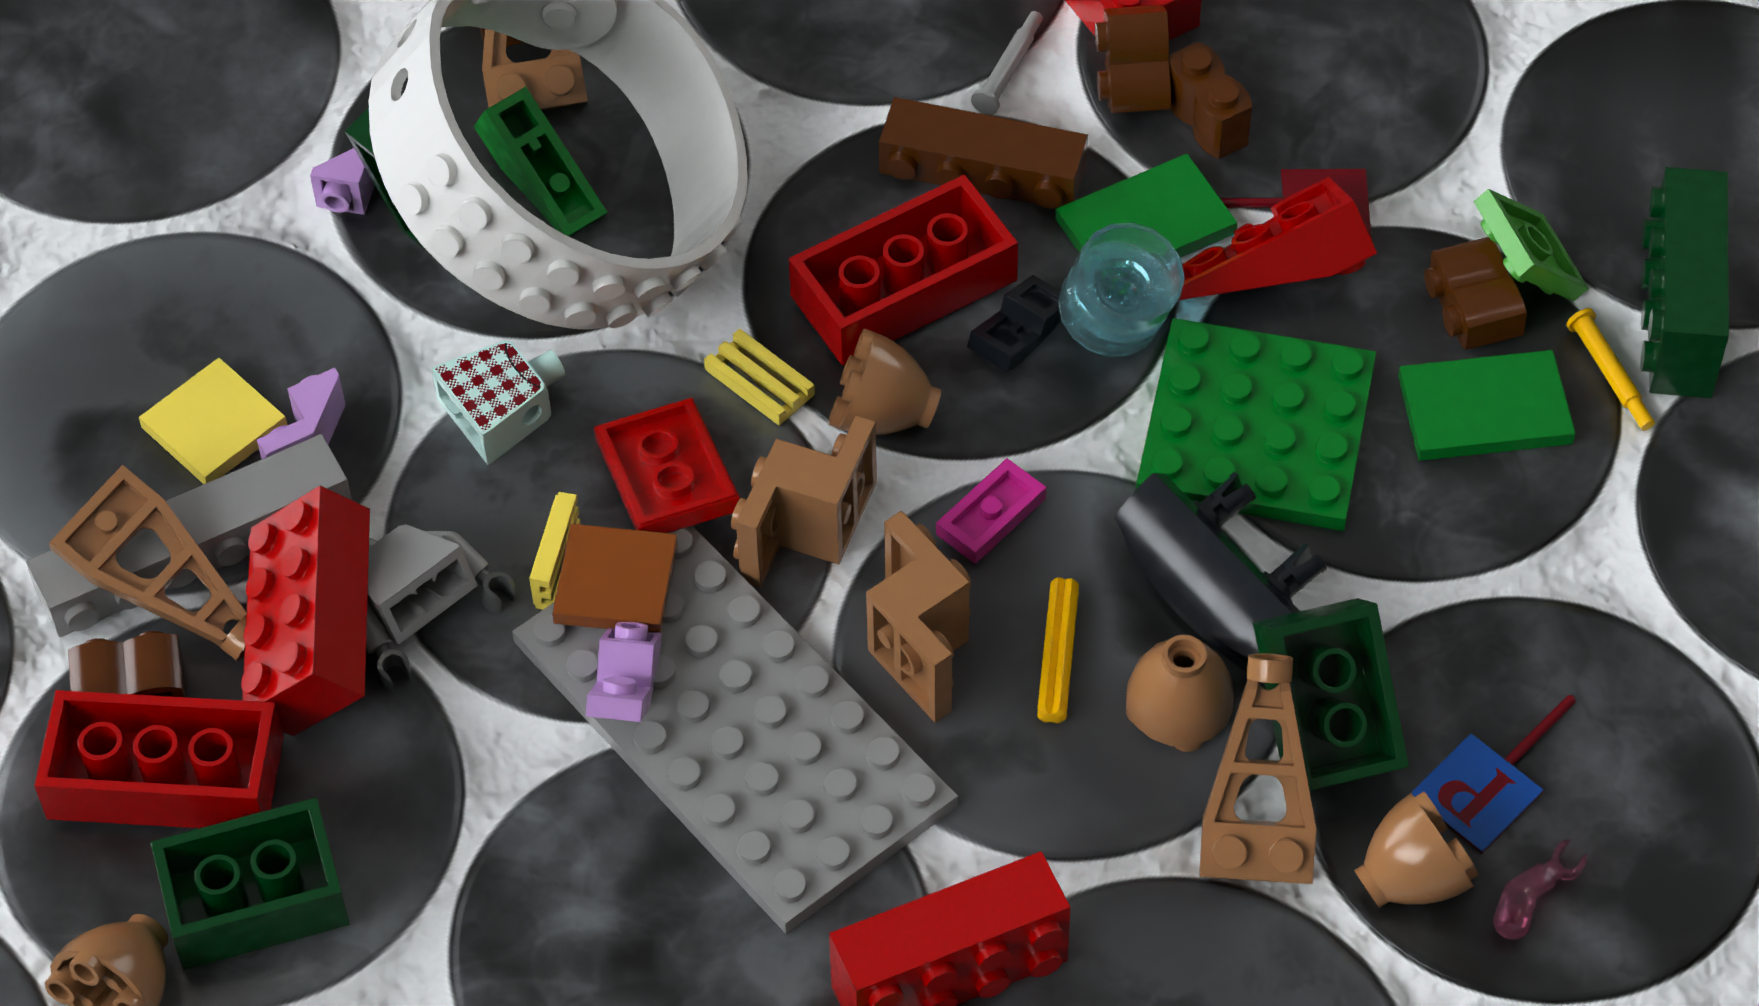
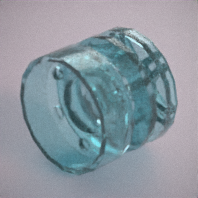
M1136 223L1110 224L1094 232L1082 247L1074 262V266L1065 278L1058 300L1061 321L1071 337L1087 350L1108 357L1130 356L1146 348L1157 335L1181 296L1185 277L1180 256L1169 240L1154 229Z

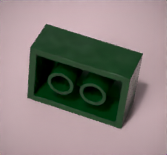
M1355 598L1253 622L1259 653L1280 654L1294 658L1290 687L1309 791L1409 767L1377 603ZM1265 683L1266 689H1273L1279 683ZM1272 720L1281 759L1283 756L1282 727L1278 721Z
M317 797L150 842L172 939L183 970L350 925Z

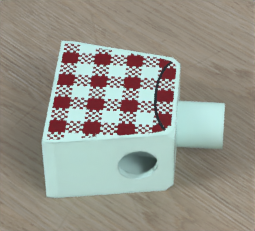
M506 340L431 368L437 400L487 465L494 462L549 419L551 408L547 386L565 377L563 365L552 350H548L536 358L527 361L513 342Z

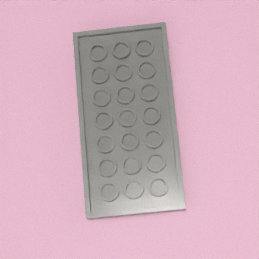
M693 526L669 532V534H677L678 547L661 631L662 643L650 708L641 722L586 717L587 694L597 682L599 639L607 629L554 624L552 616L554 603H552L512 631L513 640L520 650L781 930L787 934L958 807V795Z

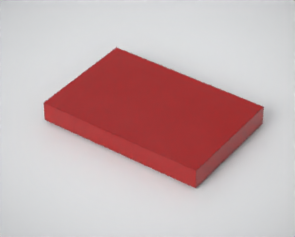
M693 397L593 427L596 442L635 530L669 533L734 512L735 506L740 499L739 494Z

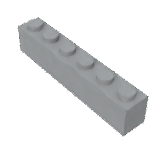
M320 434L166 500V503L216 570L223 566L237 564L250 555L248 539L251 527L319 485L352 500L348 479L323 435ZM141 529L117 554L116 560L123 569L141 578L151 579L157 577L170 563L171 556L167 547L154 531ZM52 550L26 561L35 590L59 638L74 631L86 630L97 621L124 609L138 607L90 583ZM183 570L164 592L172 588L184 587L198 577L190 570Z

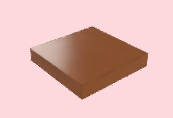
M571 524L552 612L554 624L608 629L615 628V624L618 622H639L648 625V632L661 633L678 547L677 534Z

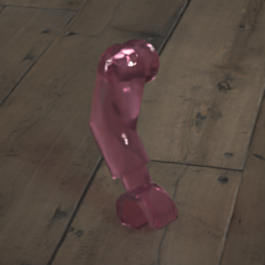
M1563 840L1556 846L1550 861L1546 864L1538 863L1508 881L1504 886L1493 918V925L1497 933L1503 938L1516 940L1526 935L1530 928L1537 898L1553 888L1557 879L1569 881L1577 878L1586 864L1587 853L1580 860L1577 867L1566 869L1559 862V856L1563 854L1571 840Z

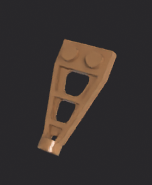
M485 29L482 73L488 108L525 86L542 111L588 104L580 55L568 49H551L547 58L514 63L506 54L507 35Z
M122 465L49 542V548L90 583L217 644L235 661L239 662L245 656L243 635L246 627L247 612L166 501ZM141 529L154 531L167 547L171 556L170 563L157 577L151 579L141 578L123 569L116 560L117 554ZM183 570L192 571L211 593V598L199 611H189L165 595L164 590ZM232 620H236L238 623L229 634L224 633L225 625Z
M1271 653L1248 655V680L1203 814L1199 877L1313 884L1316 824L1290 687L1293 674V657ZM1259 682L1279 684L1273 689H1265ZM1268 719L1276 720L1280 723L1282 727L1283 756L1279 761L1248 759L1246 757L1245 748L1249 728L1254 720ZM1252 774L1274 776L1280 781L1286 802V814L1282 820L1272 822L1242 820L1237 817L1234 805L1240 786L1248 776Z

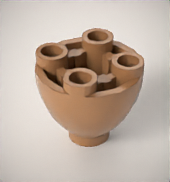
M864 328L856 345L854 356H849L840 379V384L844 385L842 397L838 396L829 416L828 425L849 431L855 416H859L876 422V435L891 434L916 425L928 428L936 412L941 389L931 386L926 374L917 361L903 347L887 337Z
M1177 635L1153 646L1139 658L1127 683L1126 715L1128 719L1150 739L1174 746L1183 752L1198 750L1203 745V742L1213 739L1227 726L1234 711V684L1223 659L1207 644L1190 635Z
M1425 791L1416 797L1410 793L1386 814L1374 832L1367 849L1364 864L1354 870L1379 908L1388 902L1400 904L1441 902L1458 896L1474 887L1471 880L1479 876L1474 863L1457 838L1446 843L1441 836V833L1448 828Z
M134 914L127 922L109 923L86 931L67 943L56 955L50 965L51 975L45 981V988L53 999L69 1006H159L166 983V963L163 949L169 942L168 934L160 923L144 914Z

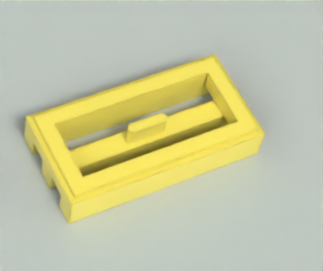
M739 328L732 334L733 341L731 343L724 341L718 346L719 353L716 356L710 353L704 358L705 370L780 426L815 395V386L811 381ZM729 362L733 363L749 375L754 383L764 390H769L786 404L783 406L779 405L726 364Z
M558 492V495H555L529 577L533 604H535L536 609L543 610L555 602L570 525H581L578 518L579 507L576 506L578 500L575 494Z

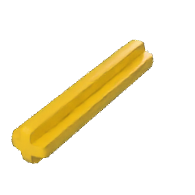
M1057 577L1050 582L1037 717L1044 723L1053 722L1059 724L1064 722L1067 717L1079 596V584L1073 578L1064 579Z

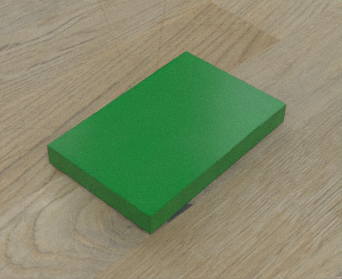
M1188 154L1179 156L1056 208V221L1104 290L1234 235L1238 224Z
M1553 350L1406 365L1399 368V383L1418 461L1571 445L1574 442L1575 430Z

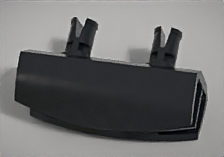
M1235 472L1229 475L1226 481L1200 503L1196 500L1192 502L1166 474L1153 473L1134 491L1114 516L1125 537V541L1147 578L1173 610L1210 645L1247 672L1248 655L1259 653L1253 622L1299 612L1300 610L1293 604L1291 598L1316 576L1326 571L1327 567L1318 554L1314 557L1312 556L1309 545L1306 543L1301 544L1297 551L1270 574L1266 571L1262 573L1221 529L1225 522L1237 514L1249 502H1253L1256 499L1254 492L1247 483L1242 486L1239 476Z

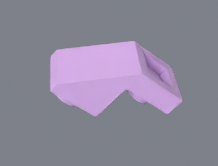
M354 148L313 167L310 178L316 207L326 208L338 213L351 212L365 215L375 184Z
M335 367L319 375L308 376L300 383L287 388L296 422L277 427L268 435L257 439L261 459L320 434L323 435L327 444H329L346 405L340 376Z
M618 622L615 624V628H608L599 639L597 682L587 694L586 717L634 722L642 721L650 708L662 643V633L648 632V625L639 622Z

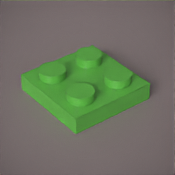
M1487 189L1474 201L1484 219L1480 223L1483 231L1493 242L1500 245L1506 255V258L1503 259V264L1517 281L1521 283L1528 281L1537 285L1548 295L1555 293L1572 301H1575L1589 289L1543 213L1491 189Z

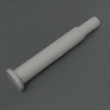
M1030 12L1023 26L1014 34L983 88L973 93L971 103L977 111L986 115H993L998 111L1000 107L998 99L1034 40V34L1043 21V16L1039 12Z

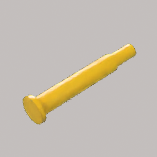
M1591 308L1576 312L1568 319L1566 323L1567 328L1571 332H1577L1624 408L1629 409L1641 430L1650 429L1654 426L1655 421L1642 402V395L1594 321L1596 313Z

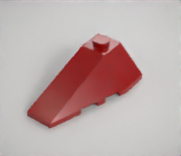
M1327 177L1272 206L1271 211L1274 217L1265 223L1254 226L1246 223L1234 231L1235 236L1231 240L1232 244L1224 249L1220 246L1207 248L1159 280L1171 299L1177 301L1331 277L1337 273L1339 275H1347L1362 268L1366 264V259L1377 254V251L1354 200L1330 177Z

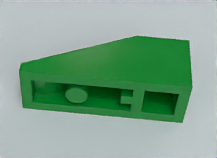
M526 86L484 110L474 125L478 135L501 170L557 231L570 237L608 213Z

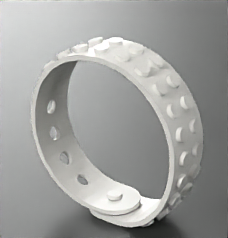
M429 0L383 52L372 77L368 101L373 152L386 190L406 225L421 245L457 279L490 301L529 319L571 329L622 327L643 313L650 318L673 301L668 294L669 291L676 297H679L702 274L699 270L700 266L707 271L725 253L727 249L721 244L722 241H728L741 224L742 216L740 214L746 198L748 182L747 155L742 128L733 98L718 65L698 34L665 0ZM441 27H478L511 36L540 48L553 50L568 49L582 56L607 75L628 97L643 119L661 157L667 175L674 212V242L671 256L652 259L632 258L595 249L550 227L517 203L489 175L479 162L455 120L447 98L441 71ZM408 77L406 89L401 96L403 84Z

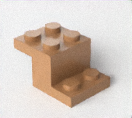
M855 416L847 435L842 433L838 435L831 455L776 439L767 458L759 457L751 479V486L753 488L747 499H739L731 520V528L737 530V540L733 556L739 560L740 574L750 585L761 588L780 546L840 564L877 483L875 421Z
M901 510L884 521L885 580L866 592L868 651L936 723L952 712V687L954 686L952 678L953 651L969 641V616L971 615L969 593L971 580L965 568L957 560L952 559L949 561L937 548L936 542L929 530L922 524L915 525Z

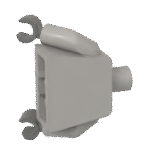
M405 524L398 526L379 541L369 538L366 650L369 654H376L380 681L389 690H394L393 683L388 673H386L390 667L400 666L406 671L408 678H412L407 655L402 651L392 650L389 646L391 641L397 645L402 643L478 586L477 582L483 587L482 605L491 613H500L502 607L500 598L493 591L505 593L510 600L514 598L515 585L512 577L500 571L491 573L487 569L489 563L460 534L454 531H423Z

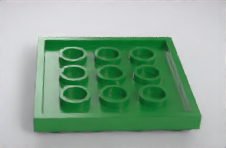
M1172 318L1136 489L1153 473L1166 474L1192 502L1196 500L1200 503L1226 481L1229 475L1235 472L1238 474L1242 486L1247 483L1256 496L1253 502H1249L1238 512L1239 514L1344 531L1376 351Z

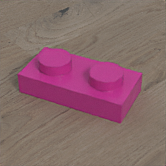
M1006 458L936 522V535L976 564L1046 500L1047 487Z

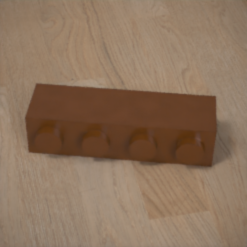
M894 97L879 139V173L902 180L911 179L936 185H943L965 174L979 193L998 199L1007 198L1037 204L1044 208H1059L1077 199L1087 165L1088 134Z

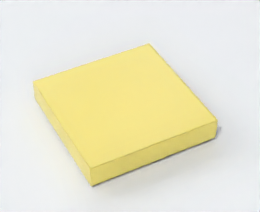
M217 358L139 416L141 428L203 484L224 476L259 449L257 439L268 435L277 427L287 425L285 415L220 358Z

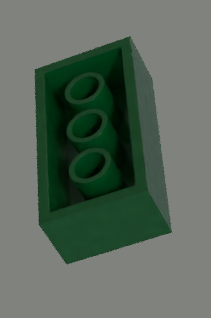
M1665 167L1661 187H1652L1649 217L1653 219H1644L1641 247L1642 249L1649 250L1650 259H1644L1641 289L1648 290L1650 300L1644 299L1642 305L1641 330L1648 331L1649 341H1643L1640 370L1641 372H1649V393L1712 398L1729 338L1728 172Z

